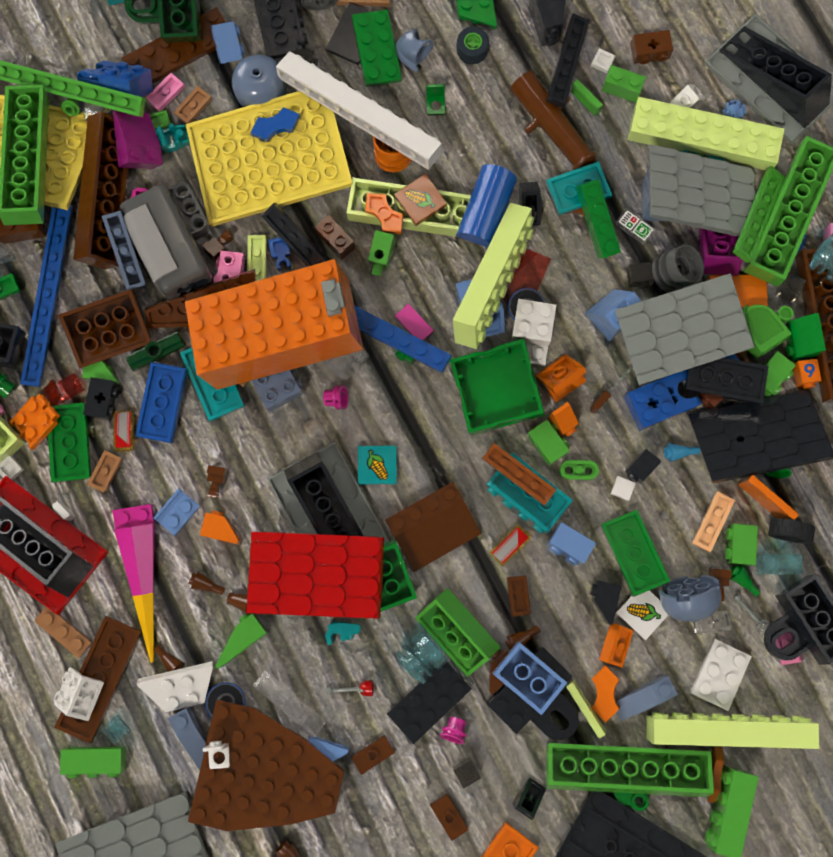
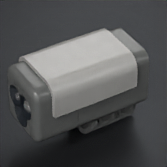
M179 182L170 187H165L164 184H161L124 201L120 205L127 231L154 285L168 300L213 284L214 277L195 241L207 235L210 231V226L187 183ZM182 191H188L186 195L180 196ZM190 207H196L193 212H188ZM198 223H204L203 227L196 228V225Z

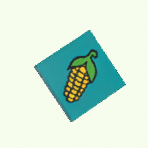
M358 446V485H397L396 446Z

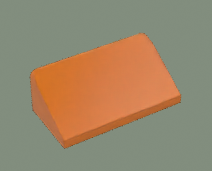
M615 623L610 625L599 660L622 668L634 630Z

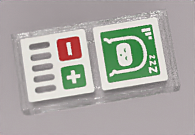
M628 208L624 210L615 222V225L644 246L657 230Z

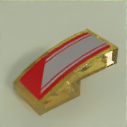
M133 410L114 411L113 444L115 452L134 451L135 413Z
M518 523L489 553L504 566L532 536Z

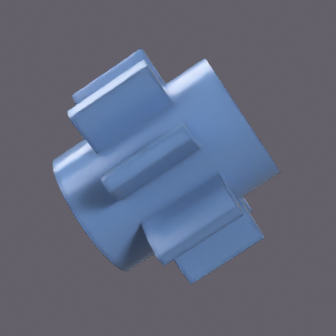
M740 100L727 102L722 110L724 116L743 119L742 117L747 113L745 104L742 105Z

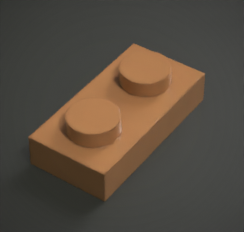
M197 86L175 110L174 114L185 124L191 123L213 99L208 93Z
M104 450L87 485L106 494L123 459Z

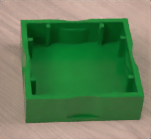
M524 339L499 345L488 351L475 352L450 360L456 386L461 394L462 410L470 435L546 416L527 344Z

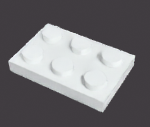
M713 639L690 693L729 711L752 656Z

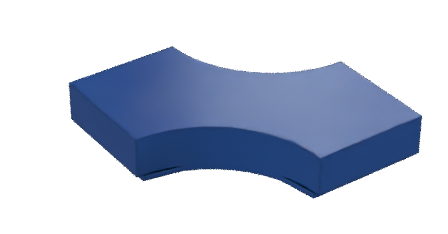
M283 107L273 117H258L250 133L256 138L269 142L278 133H293L301 116Z

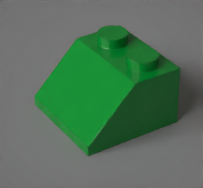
M819 313L790 320L785 324L792 333L786 340V354L790 357L791 362L813 359L826 351Z

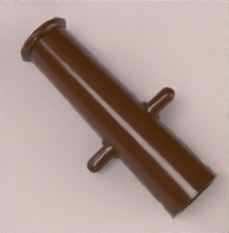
M532 71L521 75L512 84L510 91L533 117V122L525 128V132L531 133L537 127H541L572 164L573 170L590 165L596 158L597 153L591 151L562 112V108L546 102L548 91L537 79L536 75ZM569 95L567 97L566 104L570 101Z

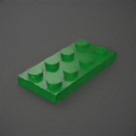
M388 10L352 14V23L365 87L401 82L402 78Z
M85 403L52 406L60 417L56 420L58 422L56 427L48 434L51 482L59 483L90 479L91 462L88 419L83 415Z
M638 510L601 524V528L633 597L670 582Z

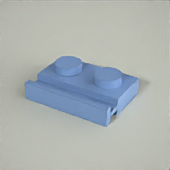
M178 488L153 518L171 534L176 536L201 506Z

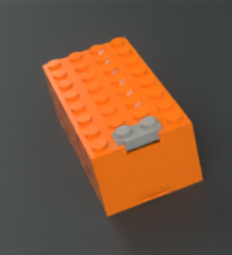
M335 259L185 301L197 375L217 390L364 350L349 279Z

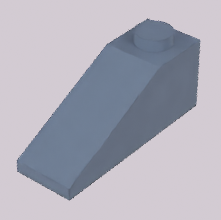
M662 675L617 699L616 702L620 707L617 714L620 720L623 721L673 698L678 693L669 677Z
M188 707L169 717L168 720L177 738L200 770L204 755L203 748L206 746L207 738L192 708Z

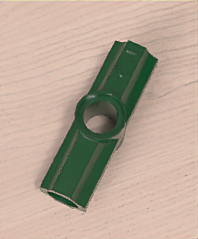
M175 332L156 342H149L144 348L125 357L131 370L135 372L151 362L162 361L166 356L184 348L185 345L179 333ZM159 348L158 354L153 356V349Z

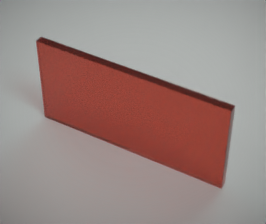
M526 249L503 300L509 302L511 296L519 289L530 288L538 291L551 259Z

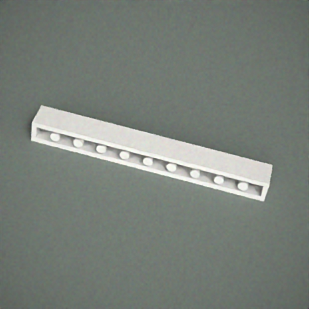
M289 51L276 66L277 74L282 81L429 170L442 154V143L436 137H431L421 128H416L409 124L406 119L396 116L391 110L385 109L378 105L376 101L366 98L361 92L355 91L348 87L345 82H340L333 78L330 73L323 72L315 64L305 61L300 55H295Z

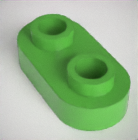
M567 460L561 464L559 472L562 478L566 480L589 481L597 477L599 468L593 461ZM567 467L572 469L571 474L566 473ZM585 468H590L591 474H586Z

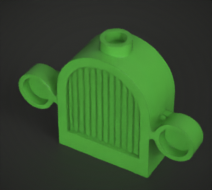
M746 305L742 308L754 344V348L748 349V351L755 360L785 342L792 334L784 325L794 315L791 307L782 306L776 313L764 305H753L750 307Z

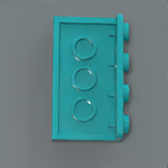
M512 452L510 455L555 488V493L546 505L543 506L498 471L485 485L488 487L487 491L494 497L498 495L502 498V503L507 508L517 510L519 512L517 515L522 520L532 522L534 524L532 527L537 532L547 534L573 500Z

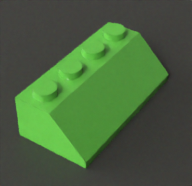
M448 588L415 617L467 677L486 663L501 648Z

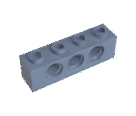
M120 210L103 215L102 219L125 286L129 290L144 286L147 282L133 241L127 231L123 219L124 215Z

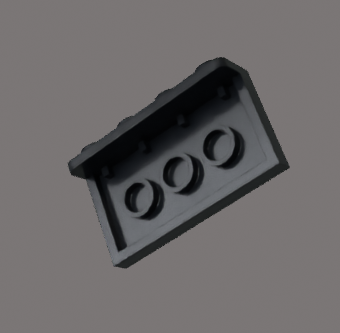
M254 0L266 56L277 59L285 57L289 51L294 54L307 52L305 45L308 44L306 33H302L301 28H304L302 16L298 17L297 12L301 11L298 0Z

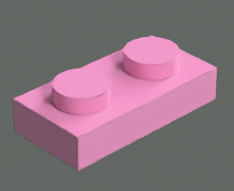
M170 73L146 97V100L158 111H162L185 88V85L175 75Z

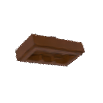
M526 575L506 577L511 617L531 615Z
M383 735L351 756V759L362 775L393 755L395 750L387 737Z
M448 794L430 804L451 841L469 830Z

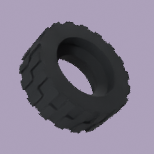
M772 518L770 520L768 536L788 542L811 544L814 540L815 526L797 520Z

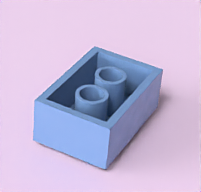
M518 641L492 672L493 675L541 715L567 684L563 678Z

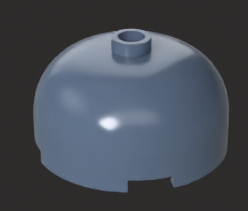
M251 55L243 59L236 66L232 75V88L237 101L243 107L263 104L273 98L286 95L288 84L278 76L276 69L278 62L275 59L266 55Z
M701 575L700 578L688 579V576L676 578L662 585V590L659 591L664 611L670 617L685 622H697L708 618L717 611L722 598L719 580L708 575Z

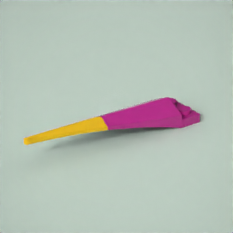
M148 504L112 510L115 525L114 531L149 659L153 663L155 519L153 518V505Z

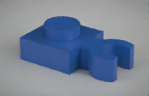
M281 237L268 240L272 259H278L276 261L278 271H281L280 265L282 263H286L288 269H290V261L286 258L291 256L289 246Z

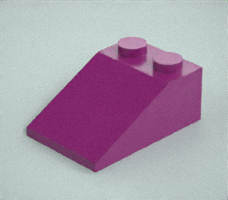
M114 110L113 118L118 167L155 169L163 165L161 145L149 113H143V117Z
M699 228L698 252L703 259L704 274L727 275L731 273V276H738L743 262L741 258L733 253L739 238L738 236Z

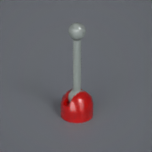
M373 680L363 681L359 687H327L326 693L331 695L334 692L359 691L363 696H373Z

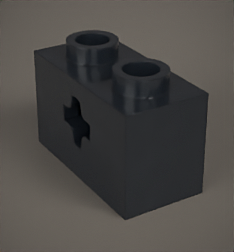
M91 377L83 415L88 418L111 421L116 412L115 399L118 398L120 392L118 384L111 380Z

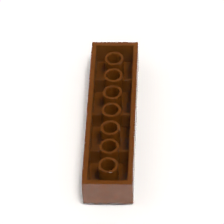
M103 111L88 116L73 260L106 270L119 267L102 216L121 210L120 205L125 201L128 168L118 167L114 118Z
M832 246L802 250L795 257L806 316L819 313L826 351L814 358L818 359L822 380L819 382L822 403L833 402Z

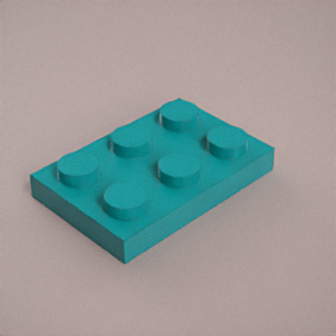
M599 161L546 180V185L559 216L582 208L575 186L599 179L605 200L612 197Z

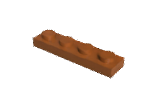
M493 443L482 458V460L543 506L546 505L556 491L555 488L495 443Z

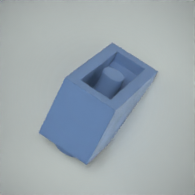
M313 735L309 739L332 762L346 755L350 747Z

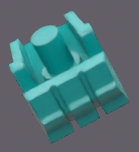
M172 123L165 129H162L161 126L157 127L156 134L161 149L165 153L175 152L190 145L186 125H174Z
M341 621L331 622L330 625H327L328 630L325 634L327 645L334 643V634H340L341 641L353 639V635L360 633L362 625Z

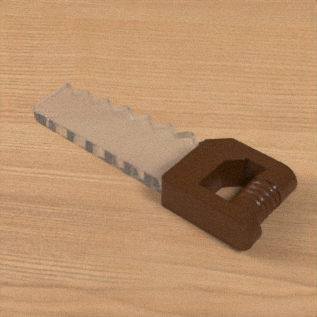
M633 366L608 391H605L590 407L591 413H596L612 396V391L628 375Z

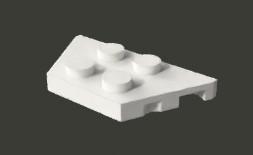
M213 661L139 678L136 684L165 712L205 703Z

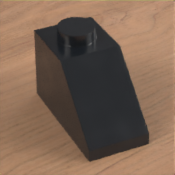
M538 182L519 183V204L532 208V217H534L532 226L541 225V191Z
M645 449L636 456L625 470L628 474L627 477L635 483H642L661 463V460Z
M597 580L595 584L592 583L590 588L591 600L604 622L608 625H613L622 586Z

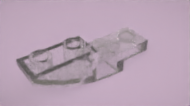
M264 670L252 685L313 737H316L327 723L326 719L268 671Z

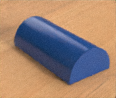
M485 164L481 167L456 237L487 248L489 247L505 214L517 182V177L514 173L493 164Z

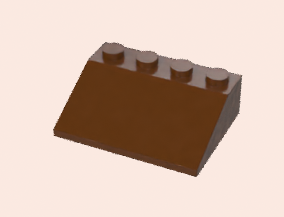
M134 289L123 291L58 315L79 369L152 342Z
M454 482L385 520L414 572L481 535Z

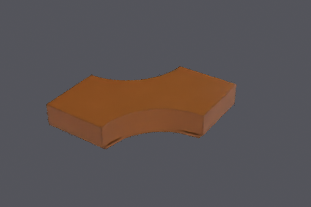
M713 746L711 751L714 794L707 797V802L715 803L721 791V773L724 765L723 746Z

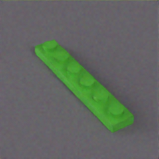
M772 166L765 170L733 251L734 254L746 263L753 260L785 177Z

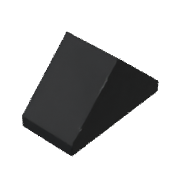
M529 777L512 803L514 808L533 820L546 788Z

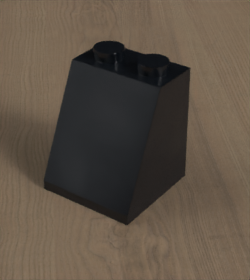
M530 0L528 9L541 46H552L559 42L566 0Z

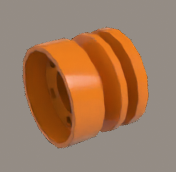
M373 136L374 157L381 169L394 173L400 172L412 162L410 158Z

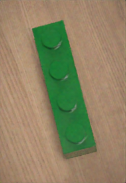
M599 179L575 186L597 258L604 259L621 253Z

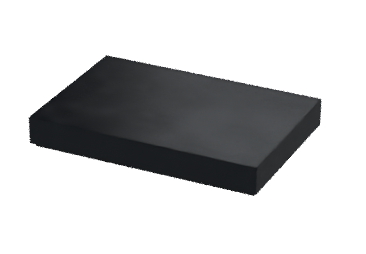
M349 3L326 47V51L359 66L360 57L352 23V14L370 11Z

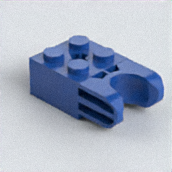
M104 60L96 63V69H84L77 73V80L140 97L153 92L151 69L143 68L141 65L131 66L126 62L115 63Z
M687 370L628 392L624 396L639 431L671 419L702 404L701 399L697 396L687 399L678 393V384L685 381ZM649 402L653 403V404H654V408H653L652 406L649 407V406H648V403H649Z

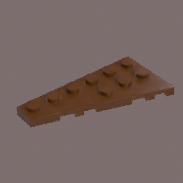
M255 269L147 307L145 309L147 328L189 327L185 301L257 281Z

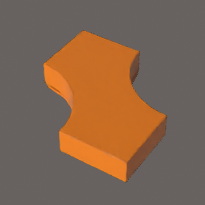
M367 193L365 213L374 215L380 221L382 232L402 234L403 214L394 211L388 205L386 194Z
M607 665L592 678L597 689V698L591 708L605 723L620 709L615 700V688L620 679Z

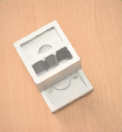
M518 299L510 342L524 339L532 365L545 367L548 346L552 337L556 305Z

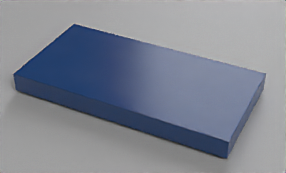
M155 362L150 363L135 434L136 437L173 444L189 369Z

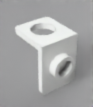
M689 84L670 104L691 108L698 100H704L705 96L696 85Z
M211 741L208 746L203 748V752L208 751L210 769L230 767L229 743L222 744V741ZM216 752H222L225 755L223 763L218 764L214 761V754Z

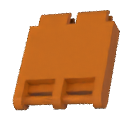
M38 394L37 396H32L10 420V424L17 428L20 432V437L28 442V447L31 450H34L58 424L56 420L60 415L52 406L50 407V403L43 394Z

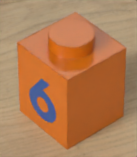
M818 359L803 360L795 363L796 366L793 368L796 387L803 386L804 389L816 387L815 384L822 381Z

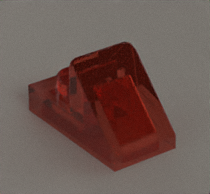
M74 373L58 382L51 380L41 392L50 403V406H57L85 390L78 376Z

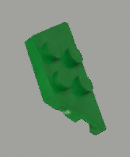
M456 0L459 19L472 21L478 25L482 23L491 26V29H497L493 0Z

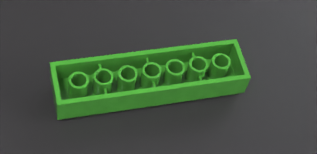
M44 85L5 86L0 163V218L4 225L44 224L49 98Z
M805 136L798 145L753 260L746 264L743 272L776 287H779L786 280L832 173L833 147L808 136Z
M548 743L546 746V789L709 797L714 794L711 751Z

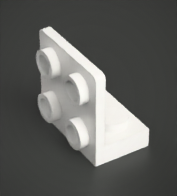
M69 667L68 671L63 675L60 691H57L55 695L54 705L66 716L89 721L104 682L83 676L74 668Z

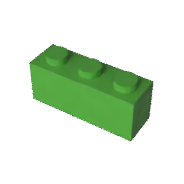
M126 746L66 747L61 749L60 775H67V778H78L79 774H87V778L99 777V774H107V777H119V774L126 771Z

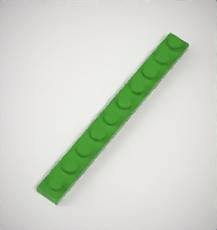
M0 60V80L18 85H44L46 92L143 117L146 102L144 97Z

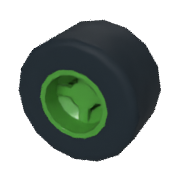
M478 27L463 29L457 38V55L467 64L482 62L487 57L489 51V37L486 32Z

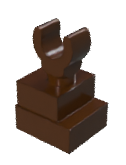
M226 230L219 237L218 241L213 237L202 244L204 252L215 263L217 257H220V251H226L223 246L233 240L232 234Z
M208 465L207 481L212 482L208 497L218 498L219 483L226 484L229 469Z
M709 568V576L719 580L721 601H724L723 586H729L732 570Z

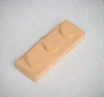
M718 491L715 492L691 544L707 552L712 551L735 502L734 499Z

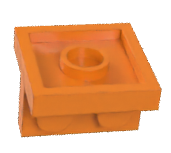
M564 354L535 375L537 380L546 387L552 400L556 403L586 382L583 375L586 373L584 366L567 354Z

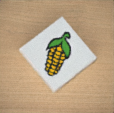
M651 591L635 597L631 595L616 611V614L644 640L668 616L662 607L661 601Z

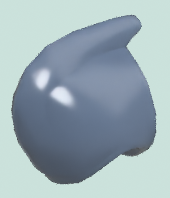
M417 28L404 33L396 43L397 57L411 70L418 72L417 65L427 57L433 47V41L420 40Z

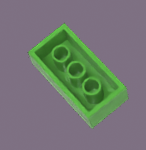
M723 765L721 791L715 802L714 809H711L709 814V821L711 823L709 830L707 829L705 833V842L716 854L726 857H741L758 776L746 770L728 765Z

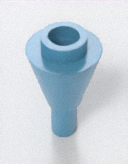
M668 443L663 453L664 457L669 462L688 455L700 454V447H687Z

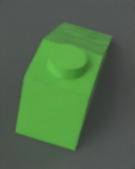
M247 613L239 619L240 623L236 625L215 665L217 669L222 668L269 633L255 613L251 615Z

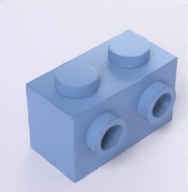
M234 21L212 25L211 30L219 63L242 60L244 49L242 43L239 44L237 36H240L238 25H235Z

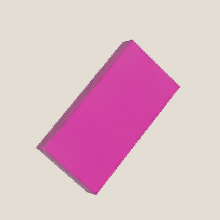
M407 304L395 315V318L411 335L423 341L434 332L410 304Z

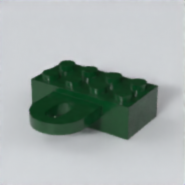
M124 0L125 10L135 22L139 24H160L161 39L166 43L202 41L199 0H151L152 5L149 9L139 10L134 9V3L137 0Z

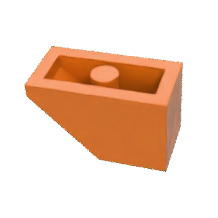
M568 402L552 412L548 418L549 422H553L557 427V433L560 437H563L565 434L569 437L577 431L575 427L579 423Z
M212 510V513H205L200 532L201 536L241 545L242 541L229 519L223 517L222 512Z

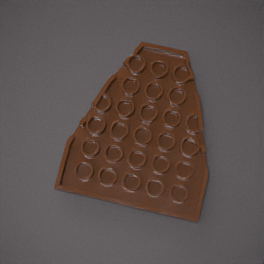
M216 700L206 746L211 741H222V744L229 743L230 767L210 769L208 751L204 752L188 822L223 831H236L292 825L336 812L345 770L332 762L327 755L319 751L309 740L284 727L277 720L271 719L262 713L261 710L233 702ZM216 752L214 754V761L218 764L224 762L225 755L222 752Z

